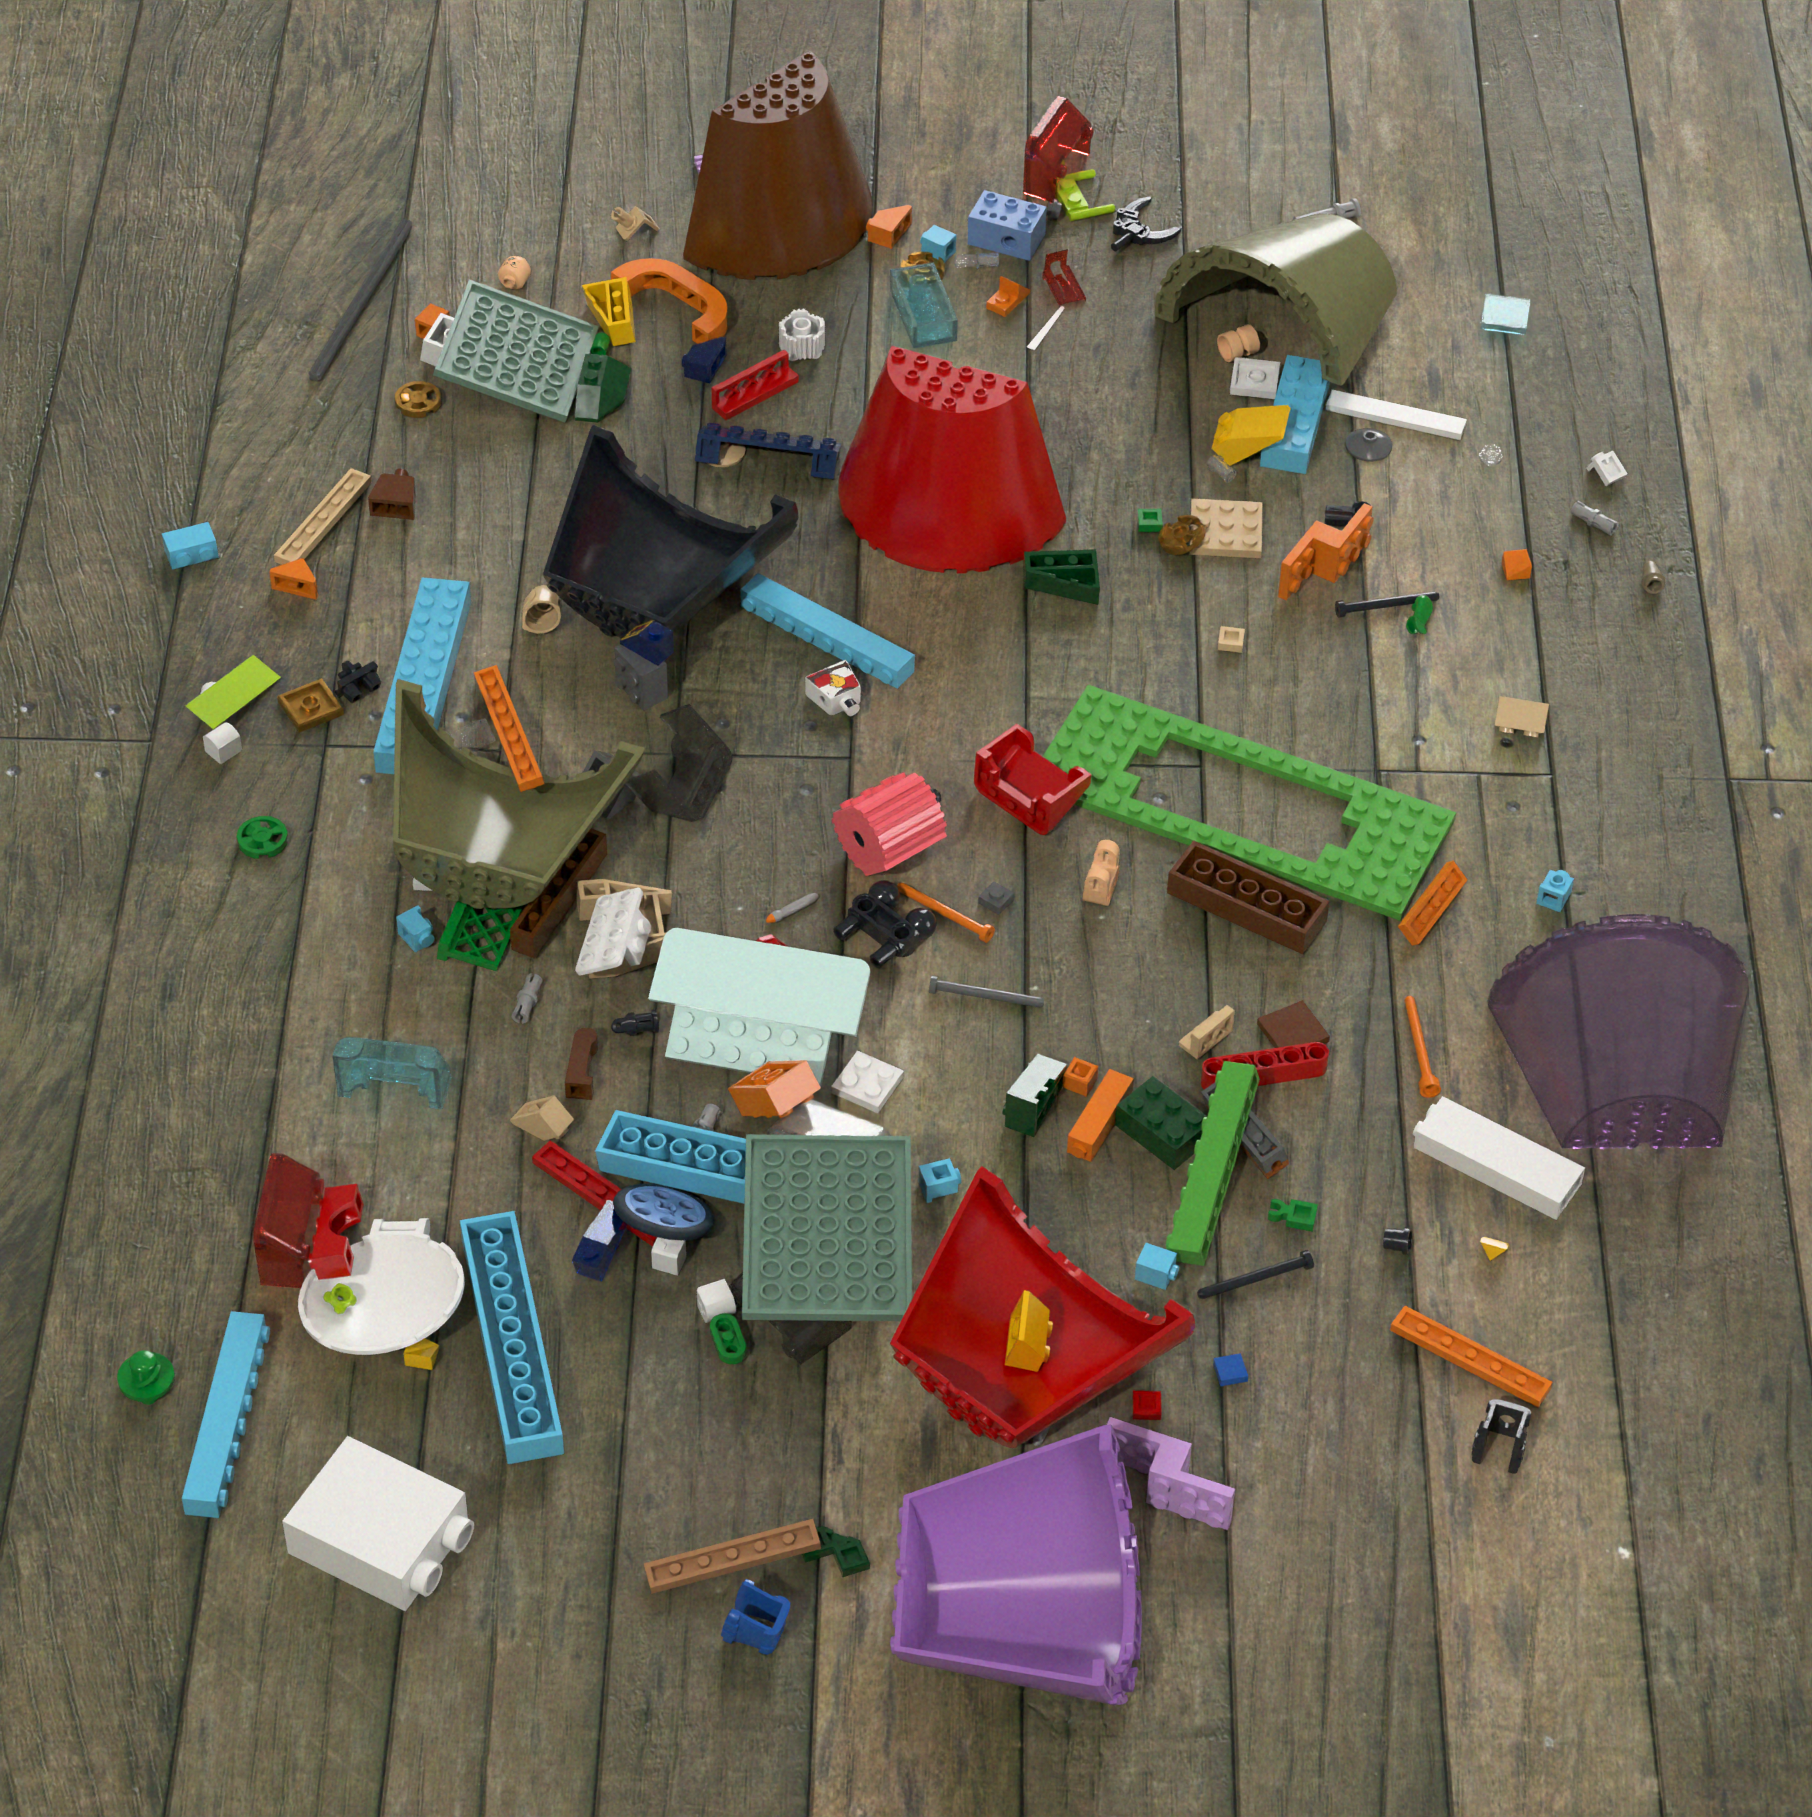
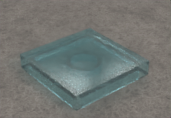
M1486 294L1480 329L1526 335L1531 299Z

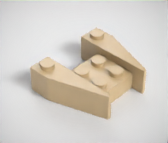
M606 879L577 881V907L580 921L591 920L596 901L599 897L627 889L640 888L643 891L639 910L651 925V931L639 965L631 966L624 957L620 966L589 973V979L615 977L658 962L663 939L667 933H664L661 915L671 914V890Z

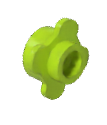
M342 1283L336 1284L331 1292L327 1291L323 1296L324 1301L330 1303L337 1314H343L347 1307L354 1306L357 1302V1298L353 1295L351 1288Z

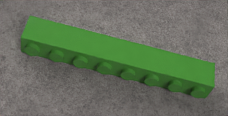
M1224 1061L1222 1070L1216 1074V1090L1214 1094L1210 1095L1209 1113L1202 1121L1201 1128L1203 1133L1201 1139L1197 1140L1195 1144V1159L1188 1167L1186 1187L1183 1186L1181 1190L1180 1209L1174 1213L1173 1232L1168 1234L1166 1240V1249L1177 1253L1176 1262L1200 1266L1205 1265L1260 1080L1255 1065Z

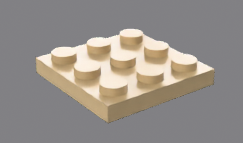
M1191 499V515L1197 516L1200 519L1206 533L1200 545L1190 551V555L1261 558L1262 502ZM1190 524V531L1198 528L1197 525Z

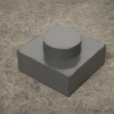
M993 881L979 895L978 903L999 915L1014 900V892Z

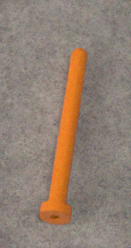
M898 883L897 888L900 893L979 935L981 941L987 943L993 937L995 928L990 924L983 926L907 884Z

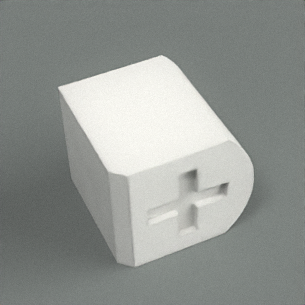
M225 722L203 736L205 752L219 764L224 763L242 750L240 735L229 723Z
M657 1237L651 1251L652 1268L678 1276L686 1259V1240H668Z
M725 1279L698 1287L697 1306L705 1323L711 1322L712 1318L718 1314L727 1313L732 1315L736 1313L734 1297Z

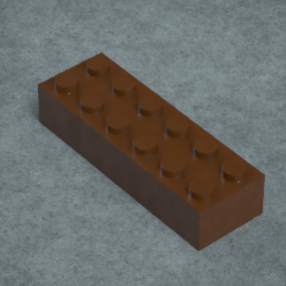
M1194 840L1168 874V894L1300 954H1304L1327 922L1328 900Z

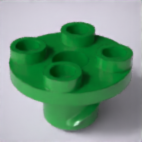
M141 1350L123 1362L118 1370L117 1381L119 1389L127 1398L151 1405L171 1389L175 1381V1373L172 1363L164 1355Z

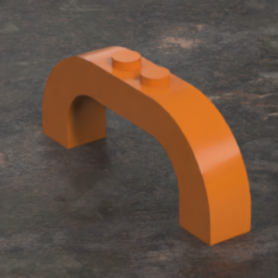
M652 258L630 261L611 271V280L627 278L631 297L645 289H662L703 313L704 315L692 322V340L708 351L724 338L728 327L726 300L720 291L692 272L673 262Z

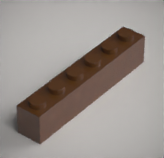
M591 828L543 892L535 900L528 903L510 929L511 950L531 958L537 956L577 899V881L590 880L607 856L605 833Z

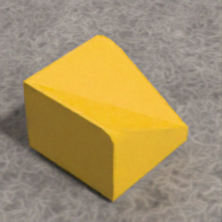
M424 1338L417 1343L407 1346L404 1351L405 1366L433 1370L440 1348L439 1345Z

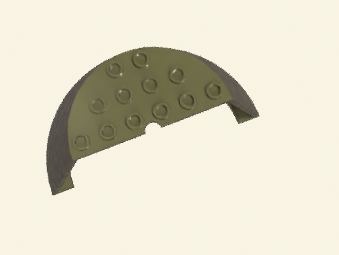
M1319 213L1203 246L1184 254L1169 267L1166 276L1160 282L1162 287L1156 296L1155 317L1174 323L1179 319V308L1248 275L1252 276L1267 286L1275 287L1284 300L1289 297L1295 304L1293 307L1294 311L1304 324L1308 322L1312 328L1310 335L1319 348L1317 353L1321 365L1322 379L1341 386L1347 380L1396 297V278L1385 253L1365 230L1353 221L1341 216Z
M397 679L395 695L393 848L396 857L411 876L429 889L443 895L445 899L451 902L459 901L469 904L476 909H482L483 907L513 908L530 903L543 892L635 772L641 762L645 748L620 741L610 763L600 766L598 772L595 773L594 770L579 773L575 779L568 780V775H560L553 778L542 774L543 785L520 792L510 767L503 766L484 757L475 756L471 750L464 746L461 750L453 745L455 739L441 727L437 730L433 726L434 718L425 711L426 704L423 698L422 685Z

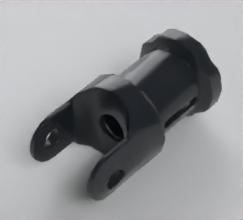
M656 1009L651 1010V1013L643 1014L630 1012L624 1018L615 1019L612 1022L611 1029L614 1033H626L630 1036H637V1033L647 1031L659 1033Z

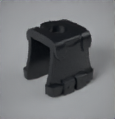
M1493 1399L1488 1402L1485 1421L1480 1422L1474 1436L1471 1454L1472 1461L1477 1464L1481 1463L1490 1431L1513 1437L1515 1442L1508 1472L1516 1474L1523 1461L1527 1436L1526 1430L1530 1423L1531 1411L1518 1404ZM1508 1415L1515 1420V1422L1506 1423L1500 1418V1416Z

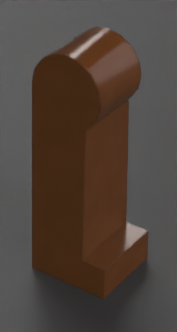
M581 1028L574 1034L565 1078L566 1098L592 1100L593 1077L589 1076L592 1056L598 1051L597 1033L592 1028Z

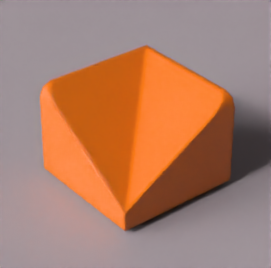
M1527 549L1504 551L1501 564L1506 580L1530 578L1532 564Z
M1074 1057L1063 1075V1087L1087 1097L1098 1078L1099 1066Z

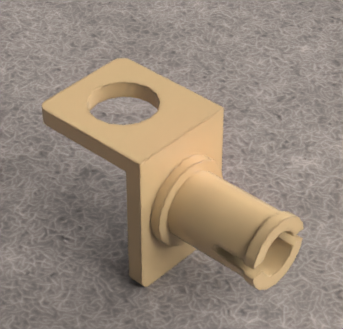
M636 206L629 213L621 207L615 208L620 214L615 211L611 213V218L619 223L616 229L625 241H628L644 223L656 231L659 230L652 217Z

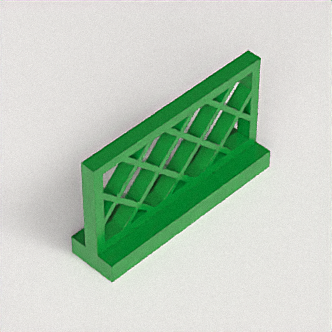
M457 901L439 941L437 959L447 961L448 957L497 971L511 939L510 929L522 913L525 905L513 908H500L494 911L492 908H485L488 913L477 916L473 910L474 907ZM508 913L512 920L502 924L497 916ZM492 918L496 926L485 929L481 922ZM476 924L479 932L469 935L465 927ZM501 932L504 939L493 942L489 935ZM484 937L488 945L477 948L473 941ZM468 943L471 951L468 952L456 950L457 946ZM492 950L496 956L495 961L484 959L481 954Z

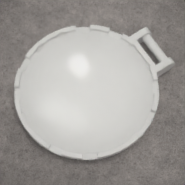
M420 1218L419 1221L385 1222L384 1219H374L370 1235L363 1236V1241L350 1246L354 1256L351 1276L318 1280L315 1269L309 1272L299 1293V1315L303 1326L312 1338L335 1351L356 1355H371L399 1350L428 1337L439 1329L454 1313L464 1291L465 1284L462 1265L449 1246L443 1242L439 1244L430 1240L429 1218ZM338 1283L350 1287L353 1295L357 1298L356 1304L347 1307L343 1314H337L334 1311V1307L323 1299L325 1292H331Z

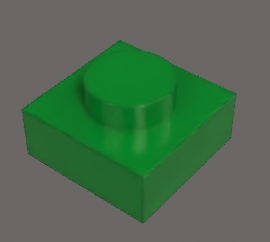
M1138 509V531L1160 532L1163 528L1162 510Z

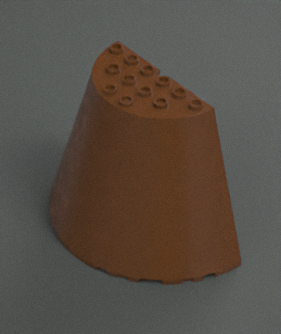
M809 51L765 77V84L756 83L712 110L683 253V259L694 266L706 271L710 267L716 269L718 275H733L738 279L755 280V276L773 277L774 275H777V279H785L791 275L807 274V269L813 267L820 270L831 265L848 254L859 243L860 236L865 235L867 222L872 218L871 192L827 71L822 62Z

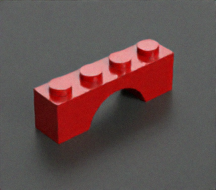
M357 1184L325 1188L323 1199L319 1202L320 1216L316 1218L317 1232L312 1237L313 1252L309 1253V1265L311 1269H315L318 1280L351 1276L354 1256L348 1238L340 1236V1234L348 1227L361 1222L364 1203Z

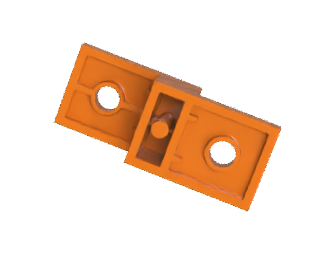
M1364 503L1342 531L1316 520L1282 561L1278 597L1287 601L1292 593L1298 591L1301 582L1304 579H1308L1311 573L1333 583L1340 576H1344L1352 561L1355 562L1362 548H1366L1370 543L1371 535L1369 531L1374 520L1371 517L1373 507Z

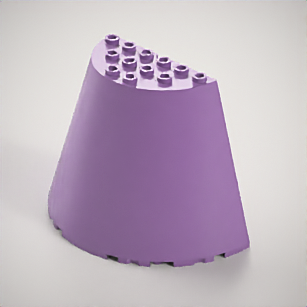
M1111 1424L1094 1428L904 1495L903 1507L899 1508V1520L902 1529L901 1533L897 1534L900 1558L896 1559L895 1567L897 1575L901 1576V1580H898V1584L894 1585V1597L897 1602V1608L892 1612V1622L895 1628V1636H892L890 1640L892 1654H896L900 1660L907 1663L1110 1705L1125 1704L1128 1701L1125 1693L1133 1692L1135 1677L1138 1674V1668L1132 1667V1661L1140 1659L1141 1590H1136V1576H1140V1564L1138 1560L1137 1535H1134V1523H1130L1129 1513L1126 1510L1133 1507L1129 1484L1126 1479L1124 1462H1117L1120 1448Z

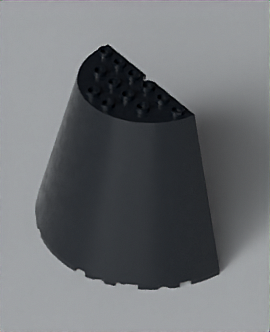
M593 425L584 446L543 576L548 583L547 587L552 592L556 593L579 615L599 627L600 631L605 635H614L620 639L624 637L625 639L622 640L624 642L639 635L648 645H657L665 641L783 544L797 527L796 522L799 519L796 502L775 494L770 501L773 514L772 519L768 523L760 525L757 530L755 526L746 528L740 524L715 518L690 505L681 503L670 493L667 497L659 493L658 489L660 486L646 474L640 477L635 472L638 466L625 456V451L618 443L614 433Z

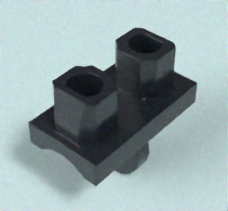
M347 660L343 662V671L338 673L340 680L337 681L338 689L335 690V694L338 698L344 696L350 703H354L363 694L359 686L364 684L369 692L377 690L381 685V680L376 673L378 665L374 661L363 667L359 662L354 665Z

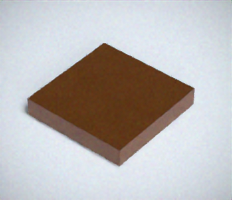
M1303 1000L1257 1019V1025L1274 1048L1311 1042L1325 1044L1330 1039L1329 1034Z

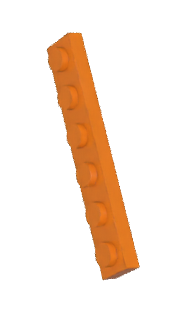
M1407 1306L1402 1308L1391 1324L1390 1331L1537 1408L1552 1388V1381Z

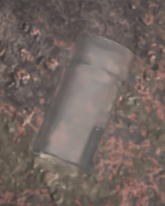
M1213 455L1207 462L1209 470L1211 472L1215 471L1227 483L1231 482L1237 474L1235 469L1224 462V458L1221 455Z

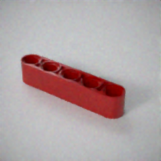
M1311 1042L1209 1058L1202 1065L1201 1087L1205 1090L1215 1083L1216 1074L1222 1070L1224 1061L1255 1065L1260 1079L1258 1086L1320 1077L1327 1071L1329 1049L1323 1043Z

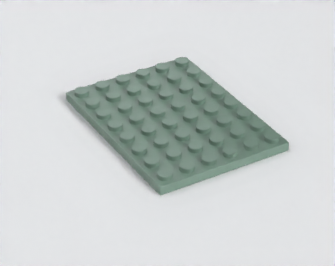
M746 1134L742 1320L901 1321L912 1300L911 1136Z

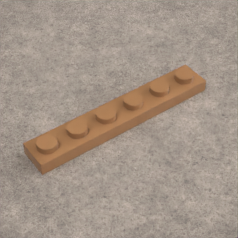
M810 1519L644 1563V1568L651 1594L815 1551L821 1549V1544L814 1520Z

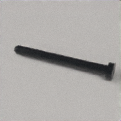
M1428 592L1344 603L1343 600L1335 602V612L1337 617L1340 618L1345 617L1346 613L1410 605L1414 604L1416 598L1420 595L1428 596L1433 602L1439 599V593Z
M1305 1250L1300 1252V1257L1200 1288L1197 1291L1199 1299H1206L1301 1267L1309 1270L1314 1268V1261L1310 1251Z

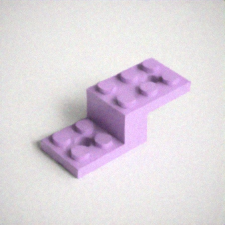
M1112 1417L1109 1418L1107 1425H1112L1120 1448L1117 1462H1124L1125 1466L1137 1469L1141 1473H1149L1146 1503L1151 1504L1157 1509H1166L1178 1513L1184 1518H1193L1205 1522L1211 1527H1220L1228 1530L1232 1520L1235 1489L1189 1474L1191 1443Z

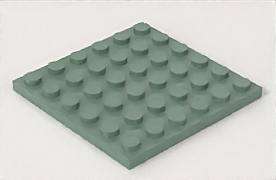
M469 279L433 376L565 423L578 387L585 354L590 353L599 326Z

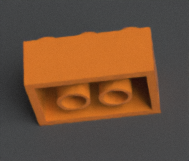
M807 1060L768 1061L728 1088L741 1115L753 1116L754 1118L766 1116V1118L772 1116L785 1117L794 1111V1106L810 1101L814 1098L813 1093L821 1089Z

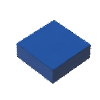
M1241 1353L1213 1359V1366L1220 1386L1248 1382V1374Z

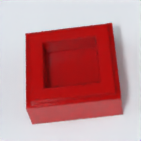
M1133 1390V1419L1161 1420V1391Z

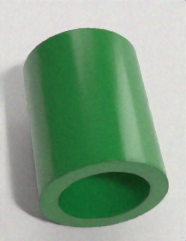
M597 333L590 353L606 355L610 337L605 333Z

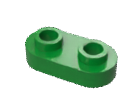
M727 1313L714 1316L710 1322V1334L720 1360L726 1364L740 1363L746 1356V1344L736 1318Z

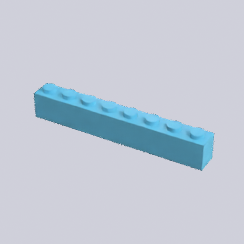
M759 573L740 589L741 607L764 618L766 621L783 628L785 631L802 638L804 641L821 648L823 651L843 661L846 660L849 664L880 679L886 684L898 689L914 673L915 655Z
M233 1311L230 1313L182 1496L185 1515L219 1518L222 1507L227 1506V1485L232 1483L234 1479L233 1461L238 1459L240 1455L239 1438L240 1435H245V1414L250 1412L252 1408L251 1391L257 1388L258 1372L256 1371L257 1367L263 1364L264 1349L262 1348L264 1343H268L270 1336V1327L266 1326L264 1314Z

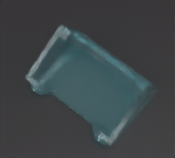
M357 1037L342 1038L335 1045L332 1057L338 1097L351 1098L354 1089L358 1087L367 1089L369 1081L372 1079L420 1085L418 1089L419 1096L426 1095L428 1097L429 1108L443 1109L451 1081V1068L438 1049L430 1046Z

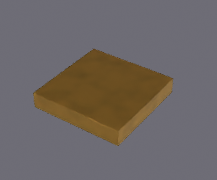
M322 678L277 696L278 703L299 733L344 715L342 706Z

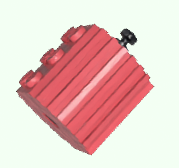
M904 772L895 776L892 775L880 781V785L872 786L862 791L860 796L839 804L841 809L833 813L832 824H835L834 830L839 836L838 840L842 843L843 850L847 852L848 858L855 863L853 865L860 868L865 876L887 871L947 837L945 833L947 824L943 819L944 813L940 810L941 794L936 789L930 790L931 787L929 784L926 785L925 779L922 776H918L916 773L905 775Z

